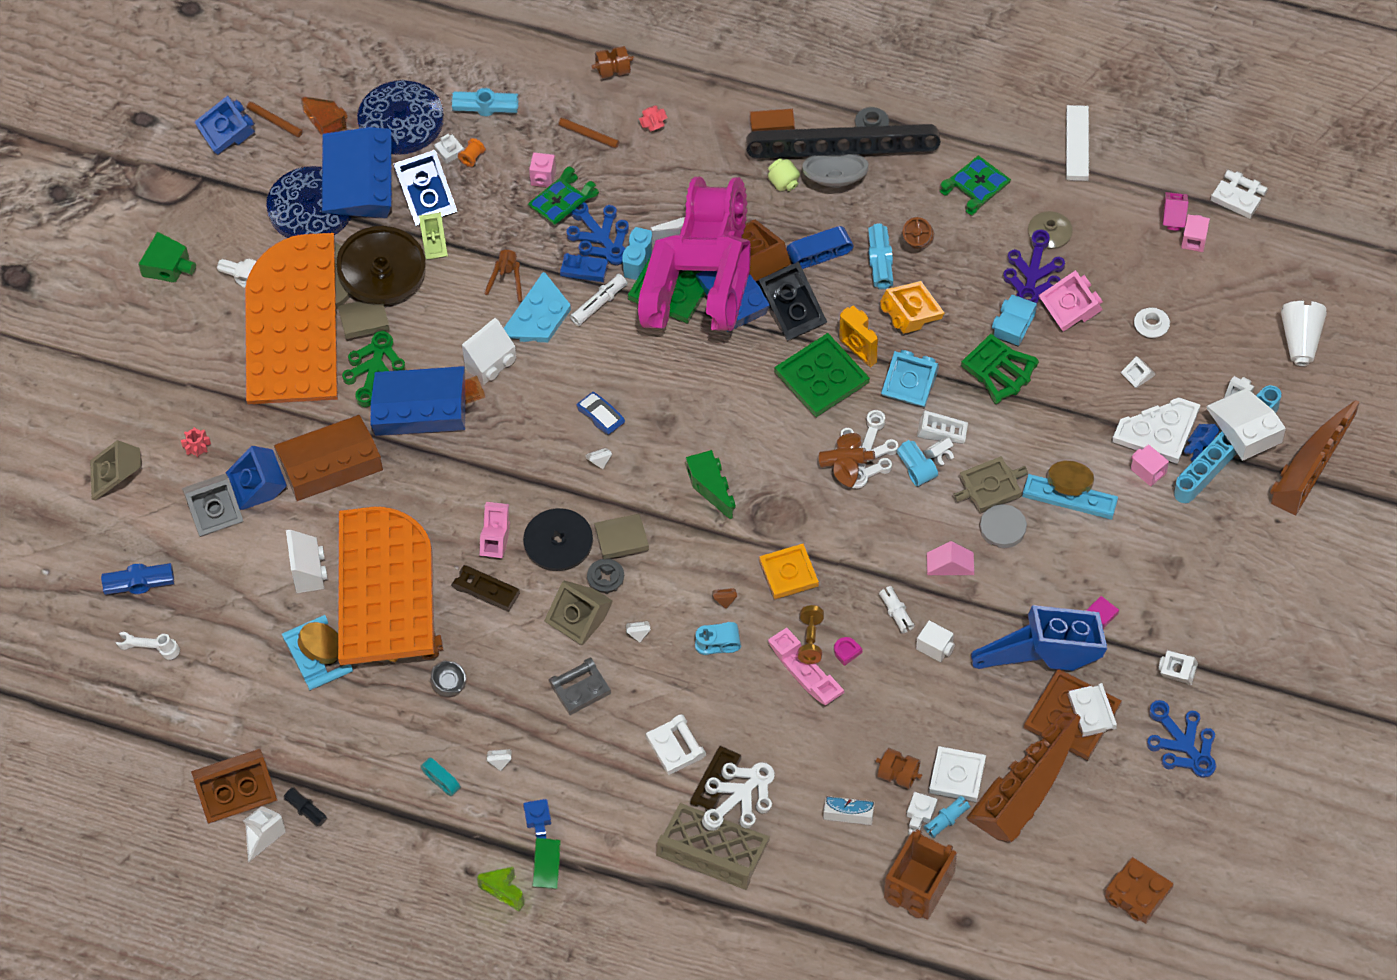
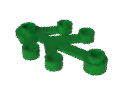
M385 331L375 333L371 339V344L348 354L350 365L357 367L343 372L342 378L345 384H354L356 377L368 371L364 387L359 388L355 393L356 401L362 407H369L371 405L375 372L389 371L382 361L384 354L392 362L393 371L406 369L405 361L399 358L392 349L394 344L392 336ZM374 352L373 358L362 363L363 357ZM349 375L353 376V377L350 378V379H347V378H346V377L349 376Z

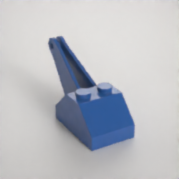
M1032 605L1028 613L1030 625L974 650L971 653L973 667L977 669L1043 659L1049 668L1073 671L1103 658L1107 650L1100 613Z

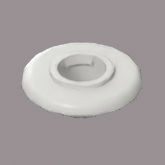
M1145 308L1135 316L1134 325L1141 335L1148 338H1157L1168 331L1170 320L1167 314L1160 309ZM1154 319L1158 323L1155 325H1151L1147 323L1146 320Z

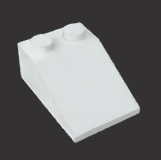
M1247 388L1207 406L1208 411L1242 461L1283 441L1286 429L1283 423L1269 406Z

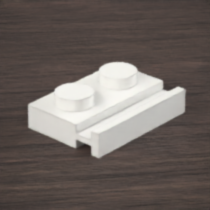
M1102 683L1095 687L1088 686L1069 691L1068 697L1074 714H1079L1081 717L1078 725L1082 737L1106 732L1108 729H1116L1117 724Z

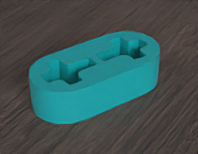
M429 757L420 765L423 773L447 795L453 796L461 788L458 781L433 758Z

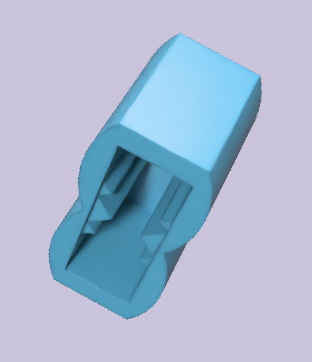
M639 227L632 230L629 237V245L624 250L622 257L625 278L637 280L646 262L649 260L653 251L651 230Z
M1013 294L1009 300L1005 299L1001 307L1002 314L1000 317H995L992 329H995L994 336L1019 346L1035 317L1037 303Z

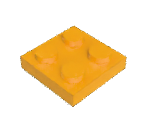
M803 543L759 556V562L774 600L819 586V581Z

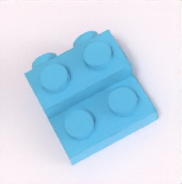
M901 350V352L894 351L881 395L925 408L938 373V363H935L936 360L931 357L923 356L922 359L914 357V353L906 350Z

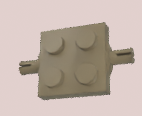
M1002 456L960 472V479L965 489L953 493L954 499L958 503L970 498L979 513L985 512L995 505L1005 504L1020 498L1022 491L1016 479L1028 475V470L1026 466L1012 470L1006 465Z

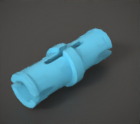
M959 796L946 809L942 808L939 811V815L924 826L927 833L931 830L930 837L935 838L948 825L952 826L955 823V819L970 809L969 803L967 801L963 802L965 800L964 797Z

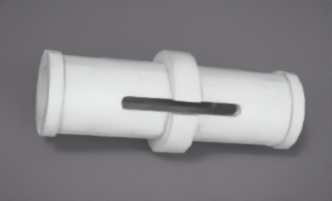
M886 587L889 596L884 589L880 591L879 595L889 609L888 614L895 619L901 633H907L908 631L904 623H906L909 630H912L915 625L905 611V604L899 601L893 587Z

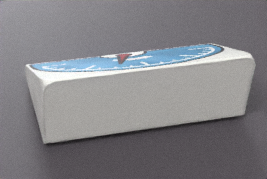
M826 796L823 820L872 825L874 802Z

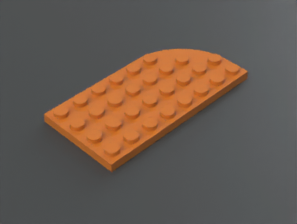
M334 233L292 236L276 243L264 252L252 267L246 281L247 405L338 400Z
M366 507L339 511L338 661L340 665L434 654L433 551L426 531L411 516L391 508Z

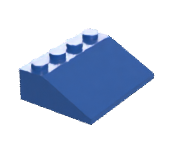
M367 127L323 134L322 213L387 218L391 209V129Z
M465 366L375 372L370 422L375 436L465 430Z

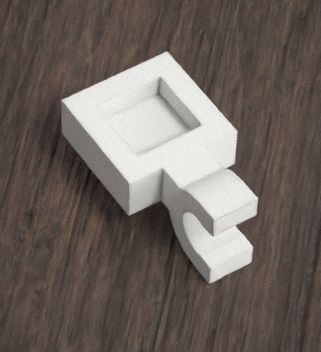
M914 792L907 811V817L912 818L908 834L911 835L912 831L920 830L923 822L929 823L931 821L938 799Z

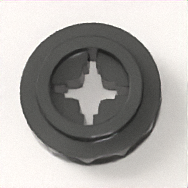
M600 559L589 567L587 579L590 587L608 594L609 591H617L618 587L623 585L624 570L615 560ZM601 571L602 573H605V575L611 574L610 582L609 580L607 581L606 579H602Z

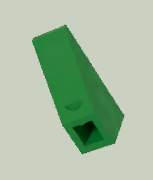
M712 450L686 457V470L692 487L727 518L732 519L733 509L736 506L733 496H729L727 490H729L727 479L725 476H721L722 466L720 459L714 457Z

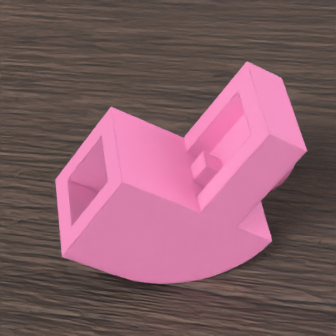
M486 502L484 527L480 534V556L503 558L510 529L509 504Z

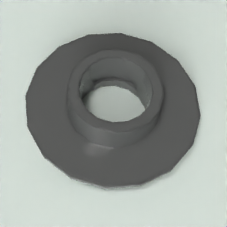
M868 107L858 112L855 124L856 127L888 126L889 117L885 111L879 108ZM875 118L878 121L872 123L868 122L867 119Z

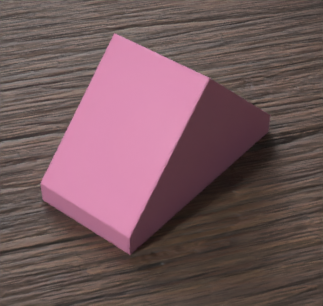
M952 541L927 552V575H974V552Z

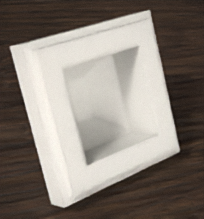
M604 448L588 453L585 456L586 459L603 469L612 453L609 449Z
M648 621L628 623L626 631L640 643L650 631V624Z
M510 749L487 752V761L500 771L512 757V750Z

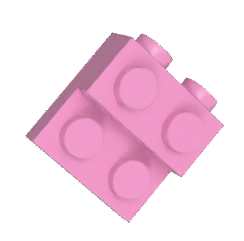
M1076 270L1039 295L1063 332L1081 319L1083 322H1086L1103 310L1100 306L1103 301L1097 292H1090L1088 288L1092 285L1085 275L1080 277Z

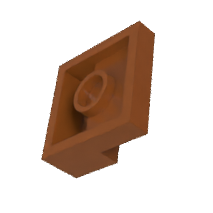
M1132 857L1124 869L1118 872L1106 888L1105 898L1114 907H1120L1127 911L1134 920L1142 921L1146 924L1169 894L1174 883Z

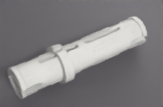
M617 274L606 285L600 286L599 291L570 315L572 322L580 326L607 301H612L614 295L627 285L626 279L621 274Z

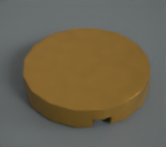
M1075 461L1056 462L1051 465L1048 471L1047 478L1050 486L1052 484L1055 486L1056 491L1065 495H1082L1084 491L1089 492L1094 483V474L1090 468Z
M311 622L302 627L298 634L297 642L301 652L307 658L319 660L321 664H330L338 660V633L332 627L319 622Z

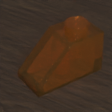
M310 97L301 98L303 112L321 136L325 133L339 132L347 129V114L334 101Z

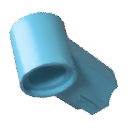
M908 440L897 449V454L908 468L909 476L915 486H920L938 477V471L934 462L930 458L926 459L915 441Z

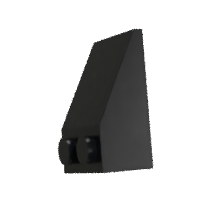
M799 262L756 282L770 305L769 313L787 341L827 323Z

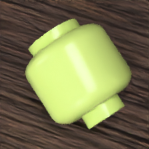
M780 158L768 168V179L778 191L786 189L792 191L798 186L797 180L800 177V172L790 160Z

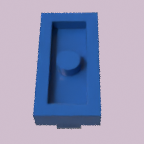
M566 253L560 275L563 277L604 282L608 268V259Z

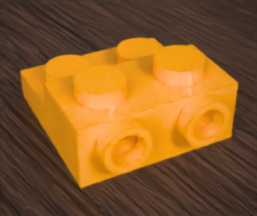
M921 281L886 289L880 301L882 311L890 314L894 327L900 328L903 334L921 330L924 323L940 320L945 314Z
M855 306L847 307L840 314L839 341L871 368L877 363L878 337L873 330H868L869 319L865 312L859 311Z

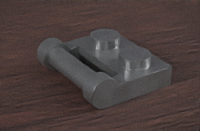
M591 657L572 670L558 677L553 676L548 679L569 716L611 694V689ZM586 672H589L591 675L566 689H563L561 686Z

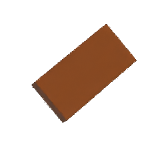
M793 109L750 112L752 132L795 129Z

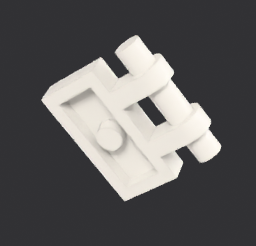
M1227 170L1224 178L1231 180L1230 184L1221 180L1211 196V201L1250 219L1261 201V198L1255 196L1256 193L1264 196L1268 188L1261 185V182L1257 180L1252 181L1243 177V174L1240 172L1234 173ZM1238 185L1248 188V192L1238 188Z

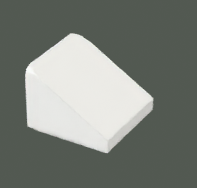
M1137 356L1121 372L1135 388H1138L1155 375L1149 366Z

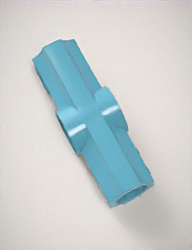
M481 88L477 92H454L452 95V110L477 111L481 116H490L494 112L517 113L518 94L494 93L489 88Z
M874 224L868 228L870 244L869 264L872 267L874 287L888 289V287L893 286L892 247L889 246L887 226Z

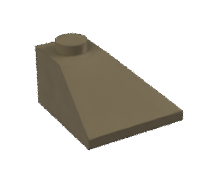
M117 440L90 460L92 500L96 501L141 468L140 448Z
M562 581L544 621L580 645H583L604 621L613 600L593 588Z

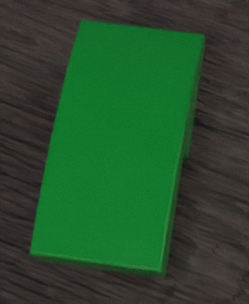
M536 838L532 887L557 889L560 840Z

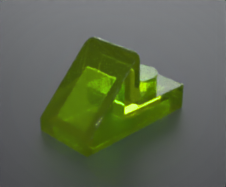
M514 867L478 875L477 881L480 889L517 911H520L524 906L523 892L517 886L511 884L515 878Z

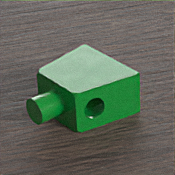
M160 232L156 233L138 264L142 277L168 282H176L182 272L192 275L196 269V263L189 261L186 246Z

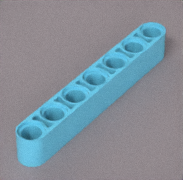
M1272 385L1264 387L1256 396L1275 413L1278 411L1282 395L1280 389ZM1223 431L1177 478L1174 491L1177 501L1181 503L1191 502L1237 454L1232 445L1225 444L1231 443Z

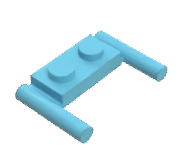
M325 615L282 633V637L309 691L353 672L350 664L327 672L324 664L319 663V660L307 658L298 646V634L302 627L311 622L328 624Z

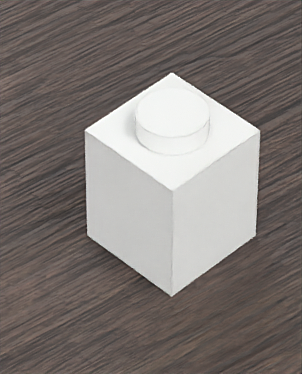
M928 621L917 637L916 650L941 662L945 655L950 656L955 647L953 643L954 633Z

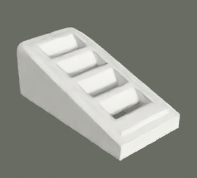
M924 411L919 421L917 437L930 440H941L949 437L952 442L964 444L968 422ZM955 428H959L958 434H954Z

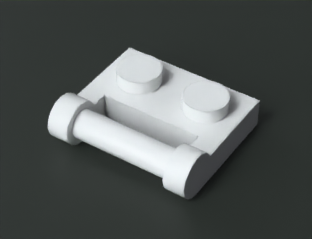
M678 715L672 721L646 733V739L668 775L706 756L703 747H699L687 727V720L684 715ZM679 730L691 753L685 755L672 732Z

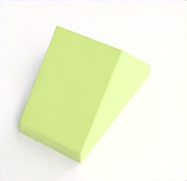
M441 212L419 215L426 259L448 256Z

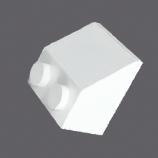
M496 318L462 344L465 369L483 385L489 380L495 379L500 371L505 367L511 366L516 359L515 345Z
M286 530L290 566L296 593L324 589L323 580L328 578L326 566H321V560H325L323 546H318L316 537L294 530Z

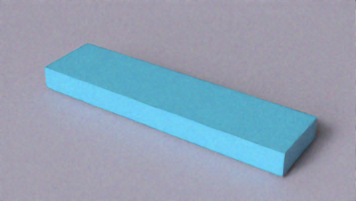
M1028 474L1022 496L1111 520L1113 519L1118 502V496L1094 490L1084 491L1082 495L1078 496L1065 495L1056 491L1055 486L1052 484L1050 486L1047 478Z

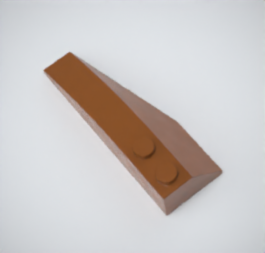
M1353 401L1322 425L1304 444L1291 464L1284 466L1280 475L1282 477L1281 481H1276L1270 491V494L1273 495L1272 505L1295 516L1297 515L1356 416L1359 401Z
M1063 712L1041 734L1043 739L1031 744L1025 750L1028 754L1019 763L1015 760L1009 766L1011 771L1003 779L999 776L992 783L966 819L997 840L1013 842L1020 835V831L1026 823L1033 818L1035 811L1041 805L1059 774L1072 745L1081 718L1079 714Z

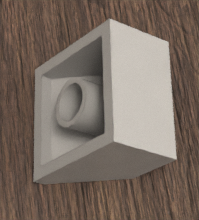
M226 473L182 488L199 536L243 522L237 500Z

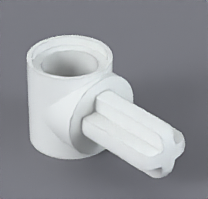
M221 259L218 262L217 270L233 275L235 281L245 288L249 273L256 261L245 259L244 262L234 263Z

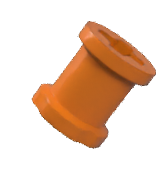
M470 138L465 150L458 153V158L464 165L473 167L476 164L475 160L477 157L483 154L486 148L478 139Z

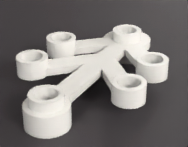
M873 410L867 415V426L869 428L862 448H866V451H875V458L886 453L894 455L898 449V442L893 439H889L885 444L872 449L877 431L885 425V415L879 410ZM844 428L841 431V436L854 433L851 428ZM892 445L895 448L889 449L888 446ZM882 458L878 464L865 468L866 464H858V478L860 479L856 481L852 488L857 489L865 486L868 478L877 473H889L892 469L891 460ZM887 464L888 467L883 468L881 465Z
M761 762L755 764L752 768H737L735 764L727 763L721 771L725 779L730 780L734 777L749 778V780L745 784L720 782L717 778L708 779L705 789L709 794H716L717 792L734 793L716 810L710 809L704 814L702 824L710 831L719 829L723 822V816L740 801L742 816L739 820L740 825L744 828H751L756 820L755 815L752 813L751 791L756 786H758L759 798L756 803L757 811L767 813L772 806V802L768 798V785L774 779V770L770 765ZM726 769H731L733 774L727 773ZM759 771L765 772L767 776L760 775ZM714 783L717 786V788L713 789L709 786V784ZM760 803H766L767 808H763ZM710 815L716 816L718 820L713 821ZM744 817L750 818L751 823L745 822Z

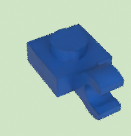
M1199 424L1188 439L1190 444L1186 446L1184 452L1185 454L1194 453L1191 462L1203 452V447H1207L1220 431L1216 424Z
M547 799L523 803L527 828L535 827L536 838L546 839L545 825H551Z

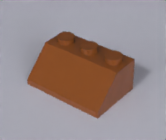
M261 749L191 771L207 823L277 801Z

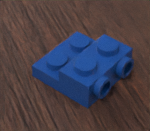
M228 95L195 121L198 129L217 155L233 142L239 145L255 132L252 128L255 124L248 114L244 116L242 113L245 110L243 105L237 99L235 101L232 100Z

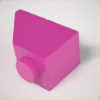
M1165 192L1163 225L1167 226V229L1180 230V227L1185 228L1188 194Z

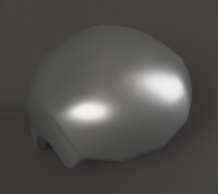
M442 661L433 667L430 682L433 689L439 695L445 697L454 696L465 687L466 674L463 667L456 662Z

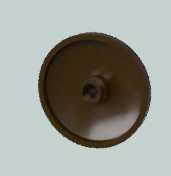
M372 226L354 233L342 244L337 255L336 266L340 283L352 296L367 303L390 304L405 299L416 291L424 279L426 261L421 245L409 233L390 226Z

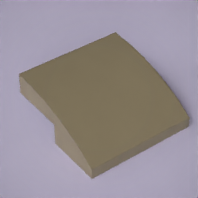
M357 301L338 306L346 339L390 330L384 304Z
M639 514L594 523L604 560L649 550L646 533Z

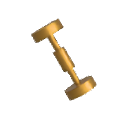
M807 605L801 609L800 619L803 623L809 625L806 630V642L808 644L802 645L799 648L798 659L805 664H816L822 659V650L819 646L814 645L816 640V627L814 625L822 623L824 611L819 606Z

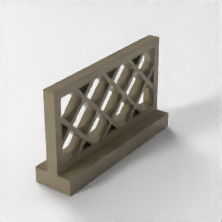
M680 803L667 829L657 842L656 856L747 890L751 876L769 842L770 836L744 828L724 819L719 829L704 832L701 824L706 812ZM683 812L691 815L694 820L682 824L679 817ZM710 815L713 821L718 820L716 816ZM697 826L700 834L688 837L685 829ZM681 831L684 839L679 841L669 838L672 833ZM728 831L736 832L738 838L727 841L724 833ZM719 834L722 843L711 846L708 838ZM703 839L707 846L706 848L698 849L693 847L692 843ZM754 839L760 841L761 844L759 847L749 849L746 841ZM742 843L745 851L733 854L730 846ZM726 848L729 856L721 858L716 856L714 851ZM749 857L751 864L748 868L738 864L737 860Z

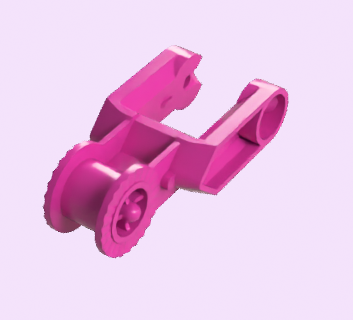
M696 176L691 179L687 189L686 216L681 233L658 239L654 244L638 302L639 321L643 328L664 329L666 327L670 313V302L679 271L698 270L718 271L714 286L708 293L706 314L712 316L711 330L732 331L734 329L750 273V241L741 238L747 220V195L743 179L740 177H733L729 181L728 187H707L703 177Z

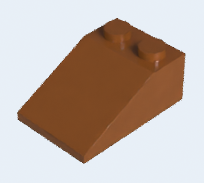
M756 219L745 223L746 227L741 238L750 241L749 274L755 282L791 264L783 240Z

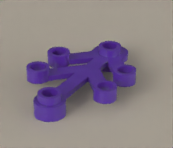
M1036 230L1032 234L1034 251L1030 267L1022 259L1020 251L1013 249L1008 253V262L1016 265L1027 279L1026 286L1018 279L1016 270L1012 268L1006 269L1003 277L1006 283L1012 284L1017 290L1018 297L1023 299L1031 297L1032 299L1026 300L1038 303L1041 293L1053 286L1051 282L1056 281L1058 283L1061 279L1053 275L1048 278L1047 282L1035 287L1036 281L1053 271L1061 272L1065 268V260L1062 257H1055L1052 262L1039 269L1043 249L1049 245L1050 236L1045 230ZM1016 255L1018 258L1013 259L1011 256ZM1058 262H1059V263H1061L1062 265H1061V266H1056L1055 263H1058ZM1012 274L1014 277L1009 278L1007 275Z

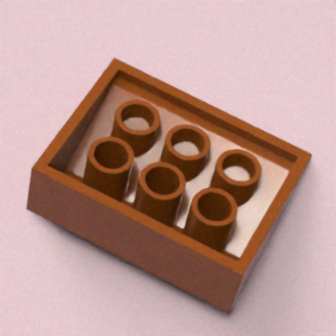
M360 415L274 445L296 501L383 471L378 449Z

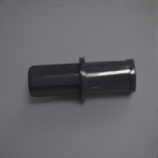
M294 787L285 793L284 800L296 808L300 816L304 815L316 826L324 824L327 817L313 805V800L305 798Z

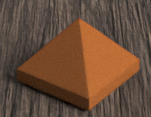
M735 588L712 591L713 598L725 609L737 597Z

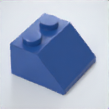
M251 446L226 471L240 510L273 500L287 486L273 449Z

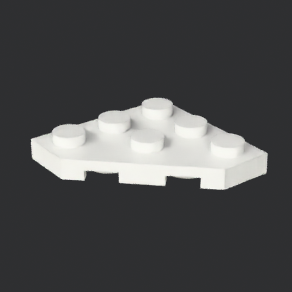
M1176 398L1171 400L1169 404L1161 407L1157 405L1141 411V414L1137 416L1122 418L1112 442L1135 450L1144 449L1149 444L1168 461L1178 464L1200 410V404Z

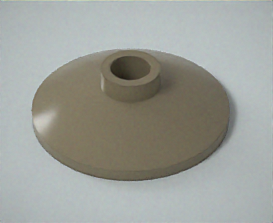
M1047 211L1039 213L1031 219L1028 226V234L1031 240L1032 234L1036 230L1048 232L1050 240L1049 245L1045 249L1060 248L1067 244L1072 236L1070 221L1064 215L1057 212Z

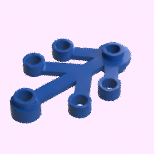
M583 202L571 212V215L577 221L583 220L592 233L580 231L577 226H570L567 228V238L570 241L582 240L579 243V253L583 256L606 257L612 265L622 264L623 252L626 249L623 243L625 235L629 231L628 222L626 220L616 222L617 235L613 243L609 236L613 219L617 216L616 207L613 205L604 207V222L601 229L589 214L588 205ZM590 242L601 243L605 248L593 247Z
M1162 700L1154 701L1150 706V717L1155 721L1161 722L1175 740L1151 735L1147 741L1148 749L1154 752L1161 748L1186 752L1190 758L1176 757L1173 753L1164 754L1162 766L1166 769H1173L1175 766L1189 768L1199 777L1211 776L1216 769V762L1210 756L1215 732L1209 728L1202 730L1200 735V741L1202 742L1200 754L1194 747L1200 714L1197 711H1189L1186 714L1185 722L1187 729L1185 736L1169 717V705ZM1161 711L1163 715H1157L1155 712ZM1189 717H1195L1197 720L1191 721ZM1209 734L1212 738L1206 739L1204 735ZM1157 741L1159 744L1154 746L1150 742ZM1172 759L1173 763H1167L1165 760ZM1204 764V765H1206L1208 768H1207V769H1203V768L1199 767V765Z

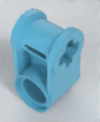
M734 622L704 625L696 631L695 649L702 655L733 653L741 649L738 625Z

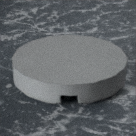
M1005 504L995 505L987 509L982 515L980 523L982 537L987 543L997 545L999 548H1009L1020 543L1027 527L1025 516L1021 511Z

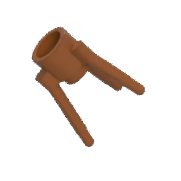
M505 249L499 253V259L495 263V268L484 293L485 295L489 294L499 269L500 275L514 270L518 302H522L519 274L520 263L516 261L517 254L514 251Z

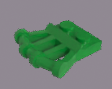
M990 334L961 361V367L975 376L978 382L984 383L994 404H997L1003 398L1017 395L1021 391L1020 388L1031 381L1030 377L1034 368H1037L1039 360L1034 356L1011 349L994 335ZM1008 359L1024 363L1026 365L1024 371ZM1000 366L1004 367L1016 376L1017 379L1013 381L998 370ZM990 376L994 377L1006 388L998 391Z

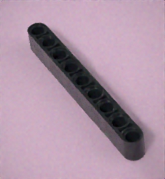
M932 124L753 131L746 137L747 153L753 158L935 151L941 143L938 128ZM928 136H934L933 139H925ZM906 137H912L911 140H904ZM864 138L869 139L867 142H861L860 140ZM884 138H891L889 141H882ZM842 139L848 140V141L845 142V143H840V142H839V141L842 140ZM819 140H824V141H826V142L823 143V144H818V143H817ZM797 141H803V142H804V143L801 144V145L795 144ZM775 142H781V143H782L781 145H778V146L774 145ZM753 143L761 144L759 146H752Z

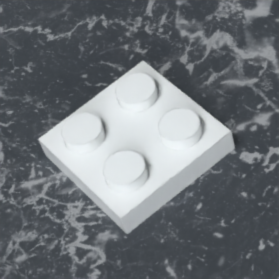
M938 746L929 793L957 799L959 796H962L965 800L977 802L986 755Z

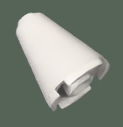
M1294 301L1284 304L1283 309L1281 308L1290 358L1297 366H1307L1314 361L1327 314L1326 307L1323 304L1311 301V305H1304V301Z

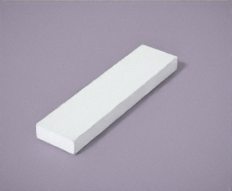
M1067 105L1066 180L1088 181L1089 106Z

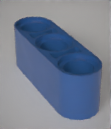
M837 226L790 243L786 249L792 263L799 262L802 269L848 254L854 245L845 227Z

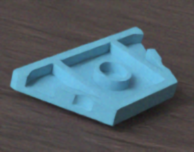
M543 272L507 322L504 330L510 338H519L520 342H549L571 311V305L548 275Z

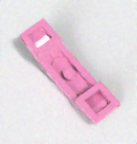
M787 627L768 639V643L786 669L817 701L827 705L844 693L842 687L830 674L826 676L817 664H805L798 659V650L801 647V642Z

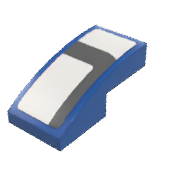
M595 392L590 393L576 404L581 413L593 420L595 427L608 435L625 422L623 416Z

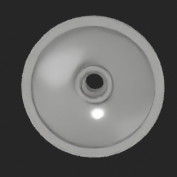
M856 154L812 156L803 163V173L810 180L832 188H839L854 183L868 172L867 160Z

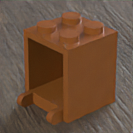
M919 829L912 831L885 878L884 899L894 907H902L908 910L916 918L928 920L955 874L957 852L953 850V846L948 844L946 847L922 835V831Z

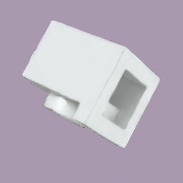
M1167 650L1166 656H1162L1160 660L1159 670H1161V674L1165 678L1192 685L1198 662L1194 657ZM1176 666H1182L1180 672H1174Z

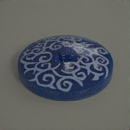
M397 80L384 83L371 90L359 106L357 120L359 129L367 127L391 129V154L402 155L417 152L430 145L442 130L444 113L439 97L429 87L414 81Z
M319 166L301 167L284 174L273 184L267 196L266 207L269 220L275 230L286 238L303 234L334 233L336 235L347 226L352 218L351 215L322 213V167Z

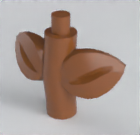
M848 433L838 438L837 449L819 452V464L821 468L834 466L833 474L835 478L846 487L852 488L858 478V464H867V460H875V451H866V448H860L862 444L861 436L857 433Z

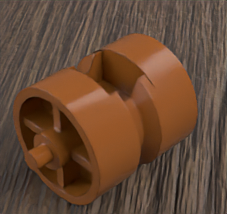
M625 46L612 49V52L608 50L595 52L596 62L591 66L592 69L596 68L598 70L600 79L613 77L614 73L618 75L631 73L630 61H633L634 57H629Z
M914 217L905 223L903 237L911 247L924 249L933 242L934 230L925 219Z
M891 748L886 750L882 759H876V762L879 763L877 777L889 782L896 780L897 785L910 789L916 778H922V775L919 774L920 759L909 755L902 757L901 752Z

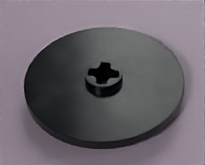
M563 508L549 509L539 513L528 523L523 536L524 549L530 560L541 568L552 571L568 570L582 563L589 555L593 545L592 529L587 520L575 511ZM555 537H559L560 539H562V541L557 542V540H555Z

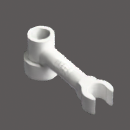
M120 632L119 635L122 639L126 640L121 643L116 642L117 646L122 650L133 647L157 648L167 660L176 658L180 653V647L176 641L167 634H161L157 639L134 637L127 632Z

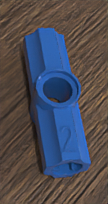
M140 563L132 564L126 570L103 573L101 576L104 595L126 591L132 594H142L151 587L171 585L175 582L171 563L149 567Z

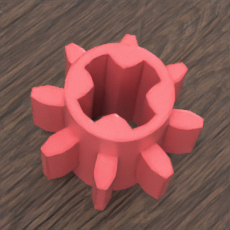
M654 105L642 111L643 117L639 118L642 128L648 127L649 131H654L665 125L663 120L667 118L664 108L658 110L657 105Z
M193 427L188 432H184L186 439H182L181 444L185 448L187 455L191 453L198 457L204 452H208L206 445H210L211 442L204 429L200 431Z

